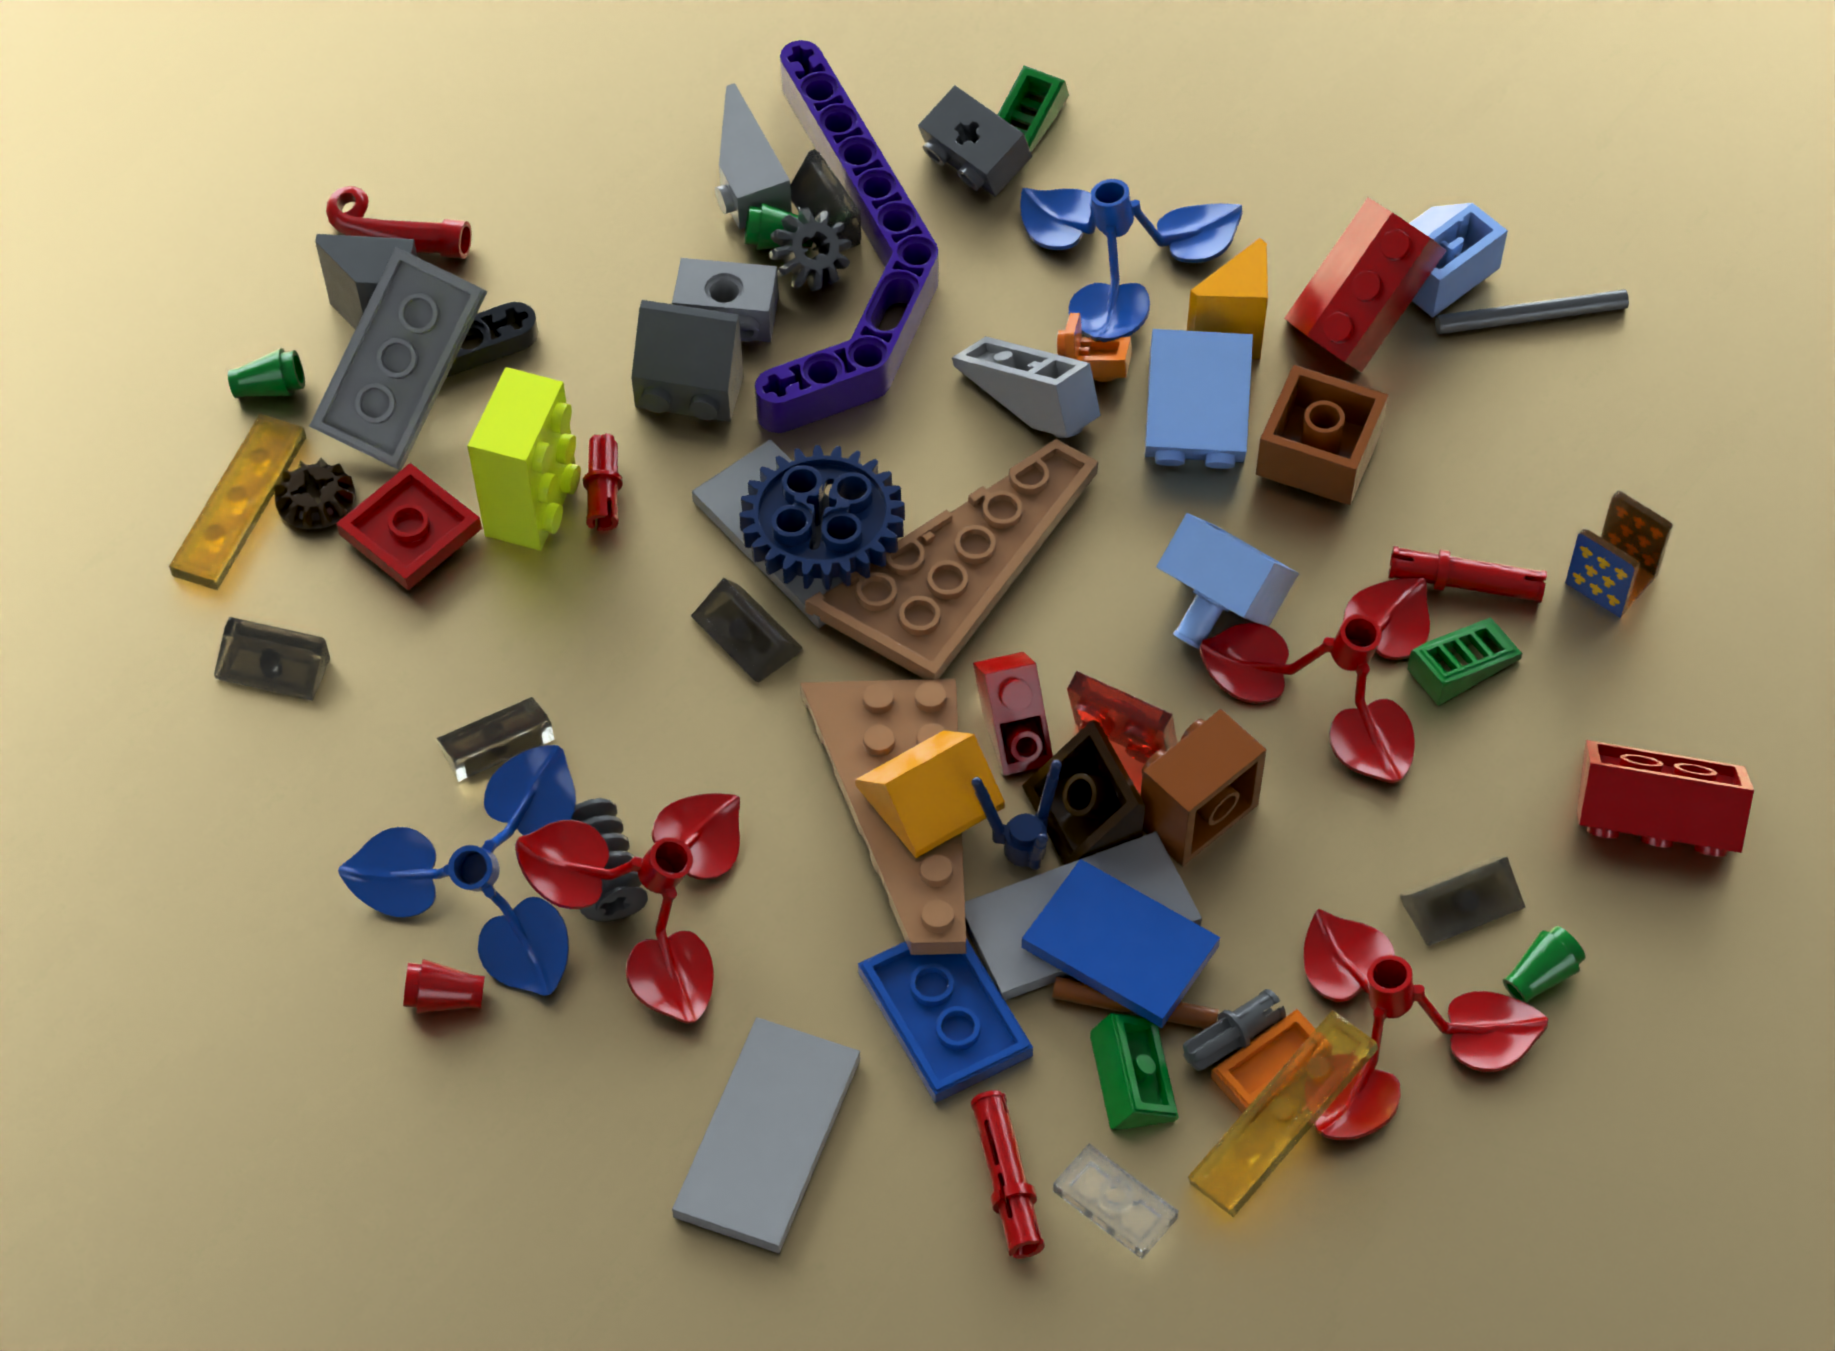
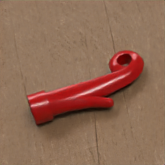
M344 186L337 189L327 201L326 214L329 223L337 231L347 236L414 239L417 253H440L442 257L466 259L469 254L472 230L468 221L444 219L442 222H418L362 218L368 208L369 199L367 193L356 186ZM355 202L353 208L342 213L345 204Z

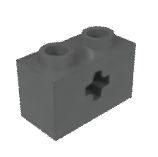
M956 85L952 87L918 125L925 142L923 150L934 162L941 166H944L947 162L957 169L958 176L970 188L977 191L982 187L994 197L1001 192L1032 158L1024 133Z

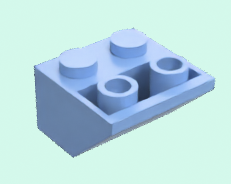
M1474 203L1431 207L1409 223L1447 250L1412 300L1432 318L1500 268L1508 230Z

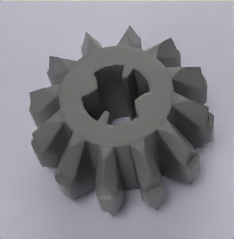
M809 208L801 209L798 219L788 214L781 220L784 230L776 229L771 234V239L782 247L771 250L769 257L773 260L783 259L784 265L778 268L777 274L779 277H783L791 271L793 273L791 286L795 289L800 288L806 280L811 291L821 289L823 280L832 285L839 280L836 269H845L850 264L848 258L839 252L849 249L852 246V242L848 239L838 240L837 234L844 229V223L837 222L829 227L827 225L829 220L828 211L822 210L819 212L815 220ZM808 240L816 245L812 250H818L819 252L812 259L805 255L808 248L802 249V245Z

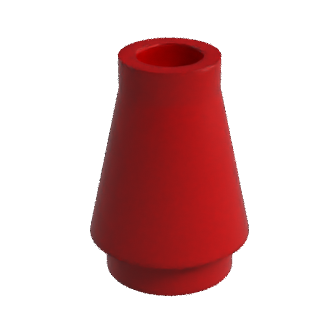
M422 959V964L408 963L403 1007L417 1008L416 1013L462 1008L481 1009L485 976L473 975L426 959Z

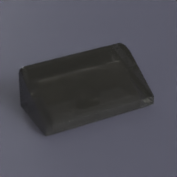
M816 149L809 151L790 184L791 201L798 211L803 208H809L814 219L822 210L828 211L829 220L827 225L829 227L837 222L844 223V229L837 234L838 240H850L852 242L850 248L859 245L861 240L860 210L819 151L817 152Z
M724 577L691 615L744 671L758 683L796 657L803 649L740 585Z
M229 617L224 627L214 676L218 680L313 701L331 658L326 641L322 637Z
M530 697L436 739L459 782L505 762L526 750L553 741L554 735L548 715L535 699Z
M1507 857L1487 859L1400 894L1406 911L1427 946L1526 908Z

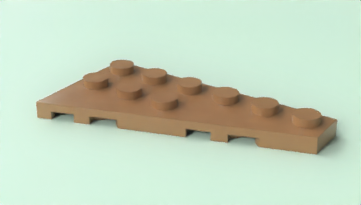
M1057 439L1053 440L1011 467L1009 475L987 489L982 486L968 495V501L952 512L946 509L898 540V551L896 553L886 552L885 567H880L873 563L870 564L869 578L866 579L855 571L851 573L850 586H846L842 582L825 594L819 591L805 600V612L812 616L815 614L820 617L822 622L925 680L939 679L1095 477L1098 471V461Z
M956 679L800 683L802 700L806 709L809 708L815 722L817 735L821 744L825 746L832 762L834 775L860 836L864 837L870 851V859L874 869L882 879L889 896V904L911 955L966 954L962 833L915 858L855 785V779L943 730L958 732Z

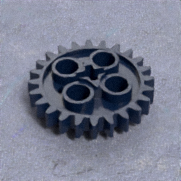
M815 445L813 456L806 457L797 448L794 449L795 461L789 463L783 457L777 456L775 457L776 471L762 466L760 468V481L749 480V495L741 497L742 512L739 513L745 548H752V560L755 563L765 560L766 573L768 575L783 569V581L786 584L790 583L798 575L803 577L804 589H808L814 579H821L824 588L828 590L832 585V579L840 577L846 586H850L851 573L856 571L867 579L870 577V562L877 566L885 567L886 552L896 553L898 551L897 538L904 536L905 503L901 501L900 486L892 485V473L890 471L878 473V461L876 459L862 465L861 452L858 450L847 459L842 457L841 446H836L831 455L828 456L823 454L820 445ZM832 484L829 491V507H826L823 514L821 541L819 547L813 550L816 542V526H819L822 519L825 489L827 485Z

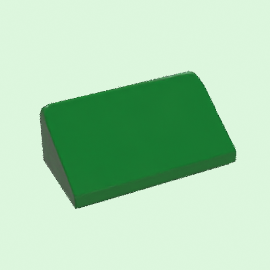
M1110 1013L1090 1032L1110 1128L1125 1130L1176 1121L1179 1116L1158 1026L1143 1017Z

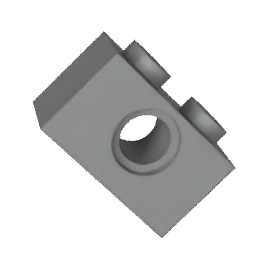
M681 258L672 304L739 314L741 341L771 342L779 300L777 266Z

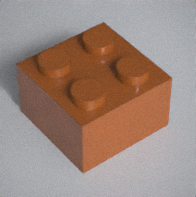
M1293 365L1261 435L1255 475L1351 505L1382 433L1389 395Z
M1219 709L1206 721L1203 719L1196 720L1186 729L1177 744L1167 752L1162 749L1154 753L1142 769L1140 796L1145 803L1143 831L1147 835L1157 832L1167 853L1183 867L1258 806L1267 749L1222 709Z

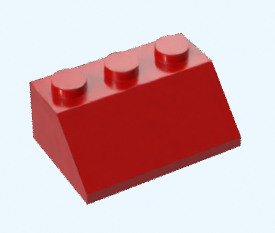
M1368 197L1284 319L1340 360L1362 372L1447 250L1432 238Z
M1586 740L1577 807L1578 823L1581 826H1586L1588 833L1603 838H1618L1619 833L1622 832L1639 835L1643 843L1656 847L1669 848L1673 846L1675 841L1695 845L1694 850L1705 855L1724 857L1727 856V851L1742 853L1754 789L1745 766Z

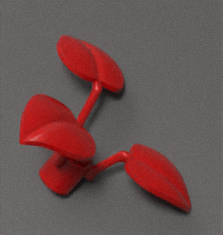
M1424 578L1394 579L1359 591L1348 602L1344 611L1343 622L1335 638L1325 637L1321 645L1292 664H1286L1289 657V649L1283 637L1274 629L1258 623L1232 626L1220 634L1201 642V658L1215 683L1230 696L1240 701L1254 704L1277 700L1285 688L1284 675H1293L1325 653L1330 652L1333 660L1340 668L1347 671H1356L1357 673L1355 705L1357 708H1348L1340 711L1331 723L1329 742L1335 756L1352 771L1389 783L1399 782L1407 774L1412 764L1415 750L1412 723L1403 708L1393 700L1378 699L1366 705L1365 690L1367 675L1370 671L1368 664L1375 652L1383 658L1391 660L1410 658L1411 650L1426 643L1430 633V618L1427 606V583Z
M707 793L689 796L670 803L657 815L653 823L651 836L654 844L643 858L635 856L630 862L613 869H604L609 859V849L605 839L594 827L581 821L560 820L552 822L517 839L515 851L524 877L542 898L558 907L583 909L593 906L602 894L601 879L613 880L633 871L638 872L639 880L646 889L662 894L663 900L655 929L657 940H643L632 949L626 963L627 982L635 997L645 1006L658 1013L686 1024L695 1023L701 1017L709 1004L713 988L714 968L710 952L705 943L695 933L683 930L667 937L666 927L673 900L677 896L675 887L686 875L699 880L716 879L730 870L735 863L740 847L739 796Z
M1321 909L1315 912L1310 922L1304 943V967L1311 987L1322 997L1335 1002L1351 1000L1363 989L1369 994V1003L1374 1010L1369 1054L1365 1065L1352 1056H1334L1321 1061L1312 1070L1306 1082L1305 1097L1308 1111L1318 1134L1325 1138L1334 1140L1362 1138L1384 1127L1395 1115L1401 1099L1400 1082L1395 1075L1375 1068L1379 1059L1385 1019L1401 1017L1411 1009L1414 1001L1418 1002L1441 1033L1453 1034L1451 1038V1052L1461 1064L1481 1072H1497L1513 1066L1526 1055L1547 1029L1548 1018L1536 1008L1518 999L1488 991L1468 992L1454 998L1448 1007L1450 1023L1446 1022L1426 997L1424 986L1420 984L1413 985V972L1410 964L1405 959L1395 956L1391 941L1381 931L1361 922L1339 918Z

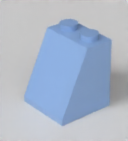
M1166 329L1152 330L1145 457H1155L1156 464L1165 466L1184 465L1185 459L1205 460V466L1216 469L1234 468L1235 462H1244L1247 453L1253 334Z

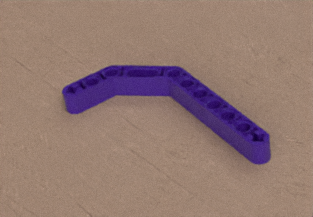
M804 40L793 41L785 45L781 50L780 66L783 94L885 269L850 340L770 368L758 376L755 382L758 423L763 429L773 433L794 430L885 395L898 372L939 282L938 247L822 51L816 44ZM896 303L908 305L899 324L895 328L887 331L878 329L886 310L891 305Z

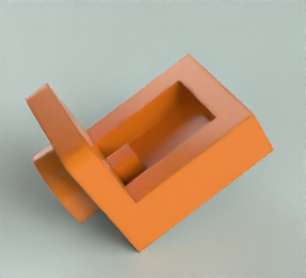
M1070 313L1066 329L1058 331L1057 353L1061 356L1090 363L1093 379L1096 381L1107 382L1117 378H1126L1132 356L1131 337H1120L1107 342L1094 341L1090 337H1082L1080 313Z

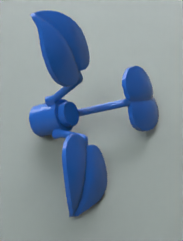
M1107 179L1097 183L1092 188L1091 193L1080 189L1035 190L1022 188L1020 200L1021 217L1025 230L1033 242L1040 247L1051 250L1070 249L1080 242L1083 233H1094L1096 226L1107 236L1110 285L1105 283L1089 284L1077 291L1069 303V315L1070 313H1080L1082 334L1094 341L1100 340L1102 342L1132 335L1145 323L1150 312L1149 294L1143 285L1138 283L1119 285L1120 275L1116 237L1123 236L1129 231L1133 224L1134 216L1158 246L1164 247L1169 245L1173 258L1181 262L1202 263L1219 257L1228 249L1234 239L1243 214L1241 204L1219 203L1186 206L1172 210L1158 220L1156 229L1141 210L1140 201H1131L1128 185L1118 179Z
M558 745L531 748L514 756L497 769L487 784L484 794V808L491 818L508 824L504 830L492 839L486 840L482 848L474 845L463 846L452 854L447 865L439 869H433L436 863V850L426 836L408 827L389 828L372 837L355 855L344 862L338 869L340 877L351 892L362 902L383 914L400 918L413 917L431 908L436 899V888L433 879L450 876L451 880L460 888L475 892L483 891L484 895L490 898L504 914L490 919L480 932L477 949L483 967L493 978L505 985L528 990L543 996L552 994L563 977L568 961L569 937L564 919L552 904L539 897L526 898L512 909L510 904L493 886L500 872L499 862L493 852L498 846L509 839L516 829L524 836L549 823L572 819L576 806V790L564 750Z

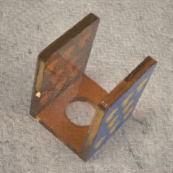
M1616 491L1610 501L1601 537L1586 528H1583L1578 534L1565 584L1621 618L1658 576L1673 524L1622 491Z

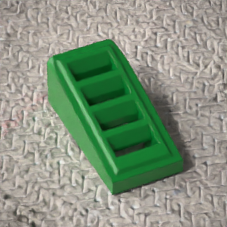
M1024 65L997 114L1010 124L1013 120L1030 126L1027 131L1018 127L1015 128L1024 133L1031 153L1051 126L1069 96L1066 82L1063 79ZM1033 94L1044 98L1042 103H1039L1029 98ZM1024 107L1037 112V114L1033 117L1020 112V110Z
M1490 617L1430 640L1411 650L1407 670L1434 702L1440 706L1522 658L1523 653ZM1488 636L1500 652L1494 654L1482 639ZM1473 644L1484 658L1478 660L1468 647ZM1459 653L1467 665L1462 666L1453 655ZM1444 661L1452 671L1446 672L1439 663Z

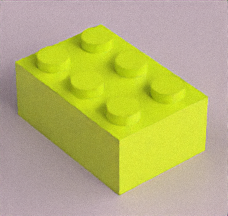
M505 367L467 445L486 537L542 551L549 533L555 534L559 529L563 515L562 505L567 494L573 495L575 493L581 476V468L579 465H576L574 456L576 436L571 435L570 430L572 407L566 403L563 381Z

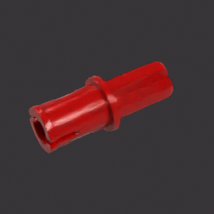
M594 434L591 436L588 444V473L583 477V487L587 490L588 497L586 525L593 529L595 527V519L598 518L597 531H609L616 528L619 524L618 491L623 486V479L618 473V443L614 440L612 434Z

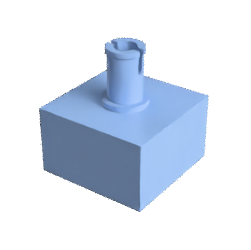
M1186 513L1156 568L1194 589L1192 592L1196 596L1173 635L1199 650L1201 642L1208 638L1223 610L1227 612L1231 610L1245 619L1269 627L1299 575L1295 570L1218 526L1189 513Z

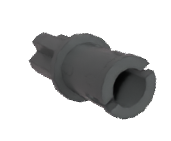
M1265 989L1258 996L1233 1012L1230 1010L1222 1011L1218 1014V1021L1184 1042L1183 1055L1185 1060L1195 1070L1202 1071L1233 1050L1246 1048L1250 1045V1039L1286 1017L1284 1006H1280L1274 1011L1270 1008L1281 1000L1273 991Z

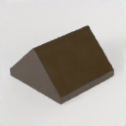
M1091 720L1022 785L1037 813L1051 763L1054 760L1061 762L1062 767L1046 829L1064 865L1143 836L1145 803L1099 721Z

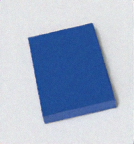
M1080 859L1022 937L1021 948L1162 1028L1218 949L1220 937Z
M967 938L966 954L911 955L905 941L858 963L860 977L935 1103L1033 1056L1032 1044Z

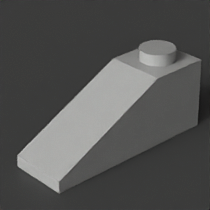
M734 83L726 86L719 158L720 186L715 187V194L724 214L731 213L740 230L746 227L749 206L760 207L761 203L787 212H792L790 179Z
M986 336L952 357L955 368L1033 429L1054 434L1059 438H1068L1079 434L1084 426L1101 416L1091 366L1088 362Z

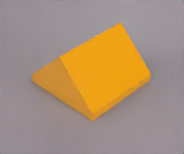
M1261 238L1257 239L1190 290L1187 331L1253 334L1252 359L1259 360L1261 359L1268 302L1267 243Z
M943 730L855 779V785L915 858L920 857L986 819L971 781L974 777H979L982 780L996 811L998 812L1005 808V801L975 735L970 733Z

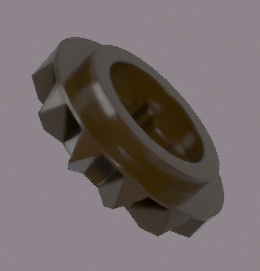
M322 458L316 464L306 465L300 460L298 468L292 472L283 471L282 481L274 486L275 506L279 515L287 523L302 529H320L335 524L346 516L355 500V488L352 477L344 472L340 463L331 466ZM309 484L316 485L317 489L320 490L321 496L319 497L321 503L317 504L315 498H312L307 493L306 488Z

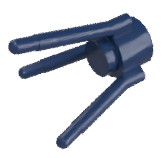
M1054 760L1051 763L1037 813L1035 815L1019 814L1013 817L1007 825L1002 824L982 780L979 777H974L971 781L978 801L992 828L993 842L1004 844L1005 856L1016 866L1030 867L1033 870L1041 867V860L1045 856L1048 841L1046 828L1048 826L1049 813L1062 767L1059 760Z

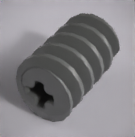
M596 798L577 804L571 820L587 823L601 834L609 849V859L604 869H613L630 862L634 855L627 852L630 848L628 837L621 834L624 829L622 820L616 817L618 813L616 804L608 799ZM633 871L613 880L601 879V897L593 906L580 909V912L587 919L594 921H614L624 919L645 907L648 895L647 891L640 887L642 883L639 880L638 872Z

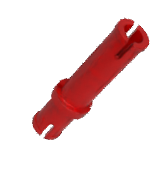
M1393 546L1389 564L1391 567L1388 571V578L1390 579L1424 578L1426 583L1433 584V590L1444 591L1446 586L1532 600L1536 603L1542 602L1546 583H1544L1547 578L1546 570L1539 571L1450 556V551L1442 549L1439 550L1438 554Z
M999 1090L986 1091L976 1095L971 1100V1108L976 1118L994 1190L991 1195L993 1211L1000 1214L1009 1256L1013 1255V1258L1016 1259L1032 1257L1045 1248L1044 1239L1041 1237L1034 1210V1204L1037 1202L1035 1188L1027 1183L1018 1143L1009 1115L1006 1094H1002Z

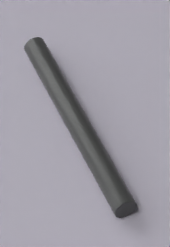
M1626 289L1442 314L1436 315L1435 326L1438 334H1447L1626 309L1629 306V297Z

